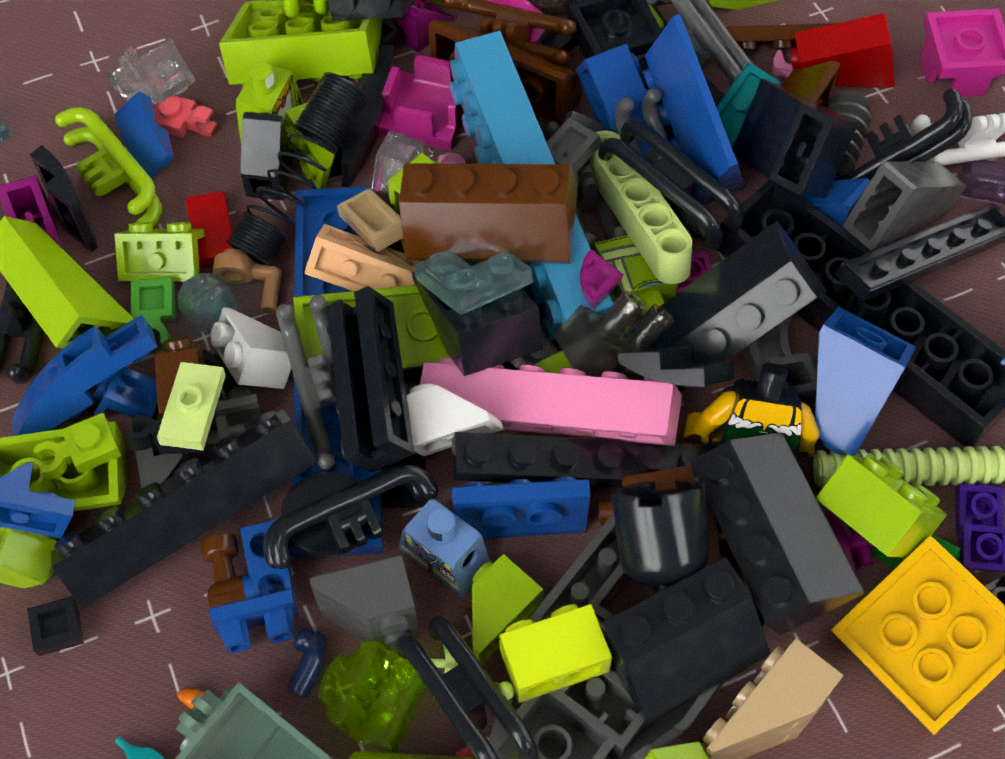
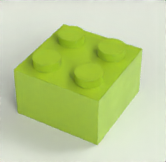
M869 454L865 458L847 455L816 497L820 503L887 557H908L930 535L932 536L948 515L937 507L940 499L919 484L914 488L901 479L904 472L898 466L884 457L878 460Z

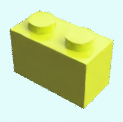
M575 604L563 606L555 610L551 614V618L536 623L529 619L522 620L506 628V633L499 635L500 653L510 681L515 689L514 692L518 703L608 673L610 670L612 656L591 604L580 608Z

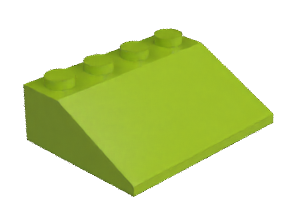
M282 0L246 1L219 42L229 85L242 84L244 86L250 76L249 68L256 62H266L271 66L289 70L293 73L296 81L313 78L314 81L320 82L325 72H332L339 76L348 75L352 79L362 78L363 73L372 74L379 58L382 18L332 21L330 9L326 14L320 15L314 9L313 0H298L300 13L297 18L290 19L285 14Z

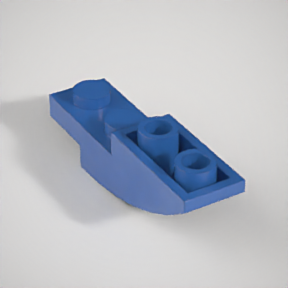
M140 315L106 337L95 325L61 350L42 369L19 402L11 420L13 435L51 431V429L66 420L79 417L89 406L94 404L90 390L91 387L106 383L117 371L125 366L145 359L158 346L152 328L143 315Z

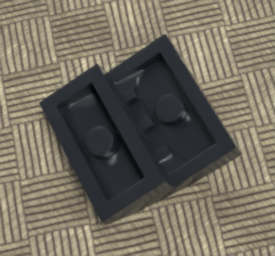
M43 145L39 146L30 154V157L65 231L93 252L98 248L96 237L71 179L55 156Z
M691 346L647 348L618 353V363L642 376L664 383L706 387L735 379L734 362L692 363Z

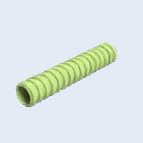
M972 446L964 447L963 450L959 447H951L949 451L945 447H939L936 451L932 447H927L922 452L919 448H911L909 452L905 448H899L895 453L891 448L884 449L882 453L878 449H871L869 453L865 449H858L855 456L863 458L869 454L878 460L881 457L886 458L904 472L901 479L908 484L910 482L913 486L921 485L922 482L926 486H934L936 481L940 486L948 485L949 482L953 485H958L964 481L965 484L974 485L977 481L981 485L988 484L990 481L993 484H1001L1005 481V446L1003 449L1000 446H991L989 450L986 446H979L976 450ZM824 450L816 452L813 459V476L819 489L824 488L849 454L845 453L842 455L833 451L826 454Z

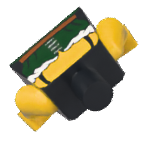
M765 363L762 365L758 381L738 379L735 381L731 391L723 392L702 413L694 412L687 415L684 437L688 438L691 434H697L701 436V442L706 444L712 433L711 439L714 449L729 440L782 432L798 462L799 452H808L809 457L815 456V444L819 438L820 431L811 408L801 402L798 389L785 386L788 370L779 364Z

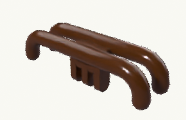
M442 0L443 5L448 9L487 16L482 18L480 30L473 29L478 33L486 35L501 31L503 39L508 45L530 54H536L558 65H566L571 60L570 53L566 50L530 42L528 39L531 27L554 31L564 35H573L577 30V25L572 20L484 0Z

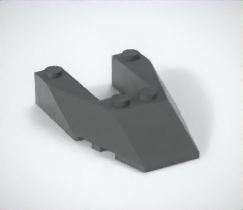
M614 513L534 611L531 618L533 623L551 618V614L555 610L571 604L577 605L578 608L591 604L599 625H601V622L614 616L606 609L630 580L623 571L620 562ZM756 608L761 626L763 628L765 620L760 610ZM610 665L608 673L518 703L514 692V696L508 701L530 731L538 749L539 759H645L651 749L662 748L687 731L724 682L648 724L645 723L612 665ZM496 718L488 741L499 759H519L514 743Z

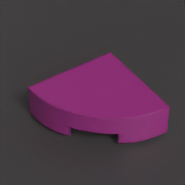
M590 249L584 257L579 280L584 298L592 308L596 309L622 281L623 274Z

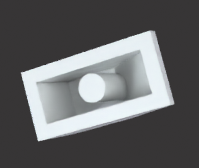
M418 385L410 390V394L406 395L414 451L422 456L451 448L454 432L492 434L503 430L502 422L489 412L438 385Z

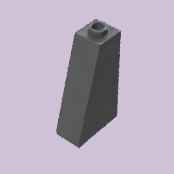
M884 162L878 168L842 226L868 249L873 251L947 215L967 185L939 162Z

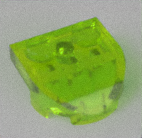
M361 642L359 644L361 649L354 651L347 657L338 655L331 662L321 680L319 698L324 703L326 719L348 738L364 745L396 753L426 685L408 659H402L398 656L397 652L388 650L381 642Z

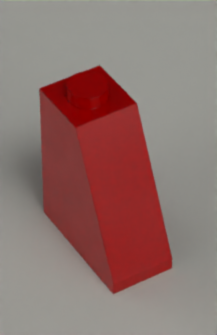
M886 13L794 33L797 48L789 49L793 70L836 61L841 65L834 86L895 87L892 42Z

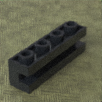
M366 286L354 292L355 307L350 306L341 299L327 305V333L331 341L333 358L331 369L335 377L337 393L335 405L340 419L342 437L340 448L344 455V460L369 472H374L414 455L415 452L394 304L370 286Z

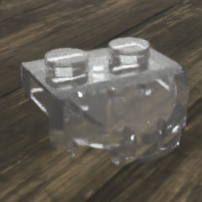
M172 38L141 57L133 46L129 47L119 55L118 60L121 65L117 71H108V81L117 93L130 100L140 91L151 97L152 104L160 103L172 95L183 93L190 84L196 81Z

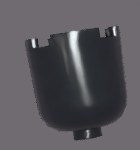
M675 480L676 489L656 490L655 481L619 487L616 489L617 493H611L620 562L623 571L630 579L642 585L653 586L654 593H658L706 568L708 564L706 495L704 483Z

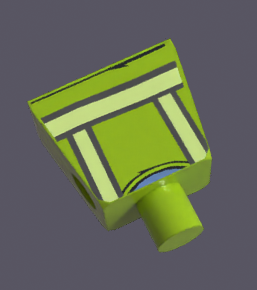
M628 235L594 244V251L623 274L622 281L609 294L619 312L629 313L641 310L643 316L646 317L676 295L677 284H667L659 281Z

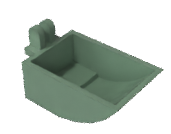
M239 682L233 689H227L219 698L210 690H207L202 697L196 695L191 701L194 707L189 713L186 711L181 713L178 717V720L181 722L175 728L186 737L180 746L181 752L175 759H332Z

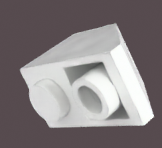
M223 307L219 321L215 322L212 327L211 343L237 384L284 389L291 365L282 333L231 308Z

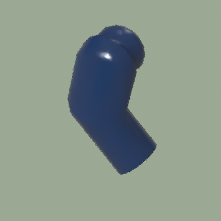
M309 628L301 629L294 641V648L304 654L287 688L306 698L309 697L323 668L327 640L320 631L315 633Z

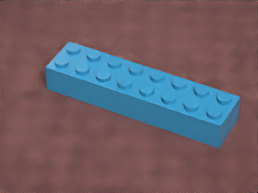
M501 31L456 42L455 59L450 61L451 73L454 79L453 82L449 83L450 92L455 105L461 104L465 113L462 114V122L467 136H474L476 141L475 155L478 164H555ZM576 213L571 264L517 263L521 271L526 270L531 281L528 282L530 298L536 305L540 304L545 316L542 318L543 330L550 341L554 340L558 352L577 343L582 346L604 339L614 308L610 295L594 309L582 294L579 280L584 257L590 250V247Z

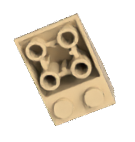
M797 638L794 639L786 651L777 646L762 665L761 672L754 680L755 684L749 681L732 702L733 706L725 716L729 721L726 722L723 718L719 717L702 739L704 742L701 746L708 759H745L797 738L825 703L844 675Z

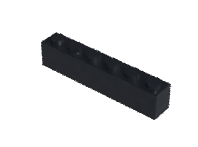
M284 409L277 413L270 411L261 415L252 423L253 428L238 437L235 434L225 437L213 447L214 452L199 461L197 458H193L184 462L176 468L173 477L160 485L158 482H153L143 487L135 494V500L120 509L118 506L107 509L95 519L93 526L83 532L72 531L60 538L54 545L55 549L51 551V567L82 609L317 464V461Z

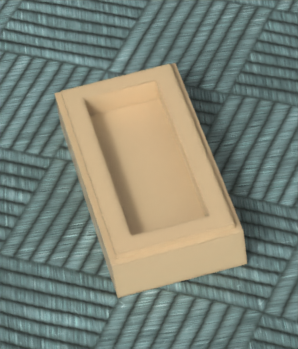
M369 188L337 205L340 217L376 253L403 238L401 216L372 189Z

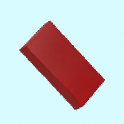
M224 191L186 198L191 229H204V237L197 239L199 268L213 266L217 254L224 253L226 249H234L226 241L229 239L228 236H231L232 228Z

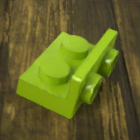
M153 222L129 223L128 230L114 234L118 281L172 277L173 281L200 279L197 239L204 237V229H191V222L166 223L167 229H153Z

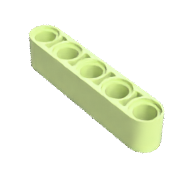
M612 131L596 132L600 136L601 143L609 138L620 139V136ZM597 149L589 160L594 172V178L598 184V191L659 281L667 284H677L685 281L690 276L692 238L658 189L617 156L613 155L609 161L601 160Z

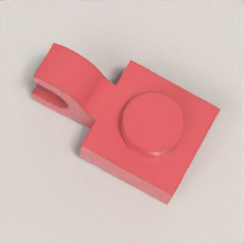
M162 93L153 108L156 124L167 129L169 135L184 138L187 131L190 130L203 136L211 137L218 126L217 122L209 121L213 115V110L205 106H197L194 100Z

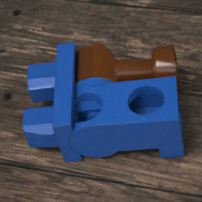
M276 520L240 528L249 574L236 577L231 560L238 554L235 535H213L205 538L200 544L203 559L206 562L213 563L214 584L210 586L207 594L211 623L219 636L221 635L229 654L247 651L252 648L249 628L266 624L268 638L271 643H279L294 638V617L299 616L290 565L286 569L269 567L263 551L264 537L257 538L265 535L270 525Z

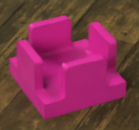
M999 8L926 13L923 21L926 40L920 53V61L926 82H935L938 75L939 79L953 78L949 89H956L961 97L986 94L992 79H999L1001 75H1005V26Z
M416 55L414 60L415 74L400 71L399 67L392 66L382 92L384 113L379 125L380 136L452 150L464 111L461 104L455 105L451 96L449 83L453 82L450 61Z

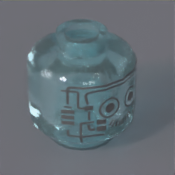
M208 272L199 273L188 278L183 283L177 298L179 311L199 331L211 333L214 323L219 321L223 307L237 311L239 304L237 295L217 275Z

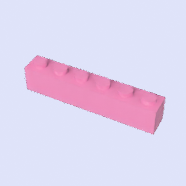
M441 358L439 364L424 362L420 385H438L489 412L502 422L503 429L623 440L675 446L682 394L675 385L656 381L645 376L644 381L629 380L628 376L617 372H602L601 377L585 376V372L572 368H562L560 373L557 374L545 373L543 368L533 365H520L519 370L504 369V366L501 364L464 376L450 358Z

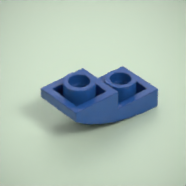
M138 91L115 113V117L127 150L152 178L158 171L165 168L174 156L168 130L156 124L151 97Z

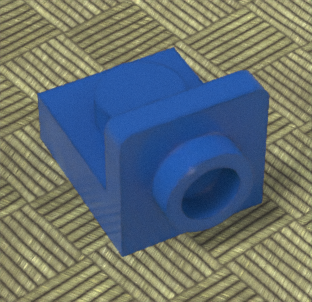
M127 367L122 368L106 383L95 385L92 391V398L97 400L92 415L96 416L104 413L109 408L131 418L140 415L152 418L157 405L156 379Z

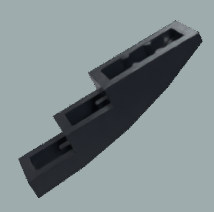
M379 45L378 74L363 73L362 91L367 95L368 101L358 115L359 117L356 118L355 124L350 128L349 134L344 138L345 141H343L341 160L342 187L351 186L369 158L379 136V125L384 113L382 92L391 67L394 66V46Z

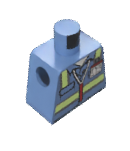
M430 499L402 531L399 551L463 600L472 590V584L474 583L472 579L482 565L490 561L482 535L435 499ZM467 559L469 563L463 567V563Z

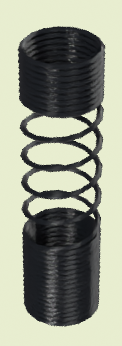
M324 73L320 83H318L314 93L294 124L296 130L301 134L294 133L287 136L289 144L300 155L287 151L277 153L278 160L290 173L277 169H269L266 172L271 182L282 192L267 187H257L256 189L262 201L274 211L257 205H247V212L242 213L241 219H238L239 222L236 223L235 229L230 233L231 236H228L229 239L226 240L231 247L246 252L248 257L260 264L272 266L271 263H273L275 256H278L277 253L282 249L281 246H283L285 239H288L287 235L272 224L254 215L250 208L269 213L293 225L296 224L293 219L271 204L260 193V190L277 194L302 207H306L304 202L275 181L270 173L274 172L290 177L312 189H317L315 185L291 169L283 161L281 155L300 159L326 172V168L304 154L292 142L291 137L302 138L321 146L332 154H337L343 141H345L344 138L349 134L350 128L353 127L352 125L355 124L356 118L359 117L358 115L368 101L367 95L358 86L335 73Z

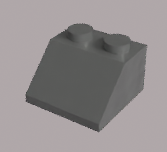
M402 555L310 578L311 587L322 618L376 649L385 646L388 650H395L397 638L410 634L414 638L420 637L415 605Z

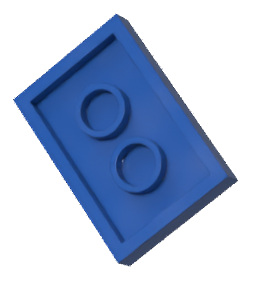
M559 477L552 482L532 483L529 480L517 479L504 485L470 482L462 487H452L453 513L476 529L483 539L586 533L590 503L589 480Z

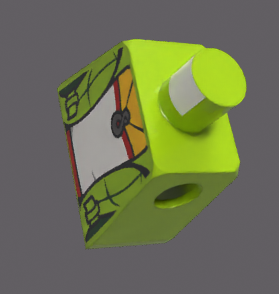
M256 62L249 68L250 76L236 100L240 143L244 112L269 113L283 116L284 120L286 110L304 104L292 72L271 66L266 62Z

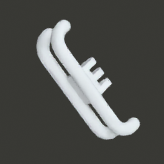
M1005 113L973 117L970 130L958 142L960 148L947 149L926 162H939L944 166L1005 157V141L996 142V139L1005 132ZM921 114L911 123L910 129L914 135L933 123H930V118L927 115Z

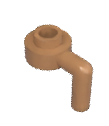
M226 249L224 253H219L215 256L212 272L214 277L232 284H245L251 282L252 279L263 280L264 288L260 310L270 314L276 313L282 277L280 268L257 264L248 257L246 252L239 249Z

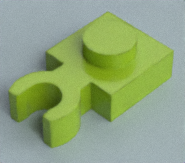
M104 413L61 429L64 437L62 442L46 441L33 448L39 460L55 456L53 462L40 468L47 480L60 477L67 467L74 464L80 474L122 456Z

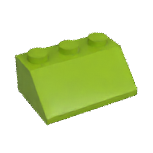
M115 421L109 422L122 456L80 474L74 464L67 467L60 477L47 480L40 468L53 462L55 456L39 460L33 448L46 441L56 443L64 441L61 429L0 438V477L28 462H33L28 491L36 493L49 492L58 495L60 498L75 500L73 511L120 505L129 484L128 443Z

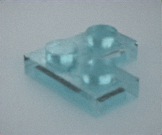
M450 250L435 253L429 259L414 265L416 280L460 315L533 283L532 268L508 251L495 254L488 260L475 266H470Z

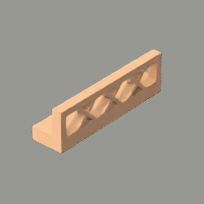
M324 224L316 236L304 274L350 291H358L366 286L380 289L415 285L411 272L426 268L431 263L423 260H407L405 253L389 247L376 253L361 237Z

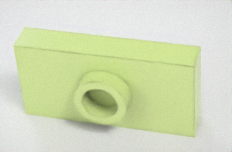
M186 362L180 363L157 435L160 445L204 450L226 376L223 367Z

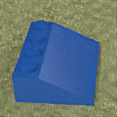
M677 14L670 19L645 55L649 68L644 70L643 74L649 89L658 88L662 93V103L658 105L659 115L663 126L671 125L675 138L669 140V142L734 193L745 188L743 178L681 14ZM694 184L692 186L690 195L692 197L697 195L702 205L715 200L698 185Z

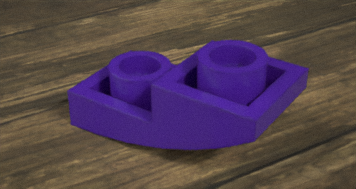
M958 484L955 486V520L957 544L960 548V564L969 570L1005 573L1004 487Z

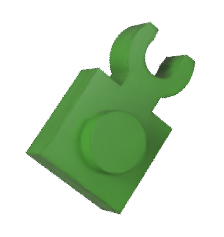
M172 277L131 280V316L135 319L143 315L151 326L153 334H160L162 346H164L165 340L171 339L170 333L164 326V321H176L175 282Z

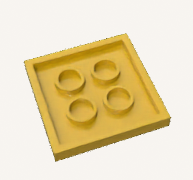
M931 535L831 629L833 634L933 735L942 729L1005 669V605Z

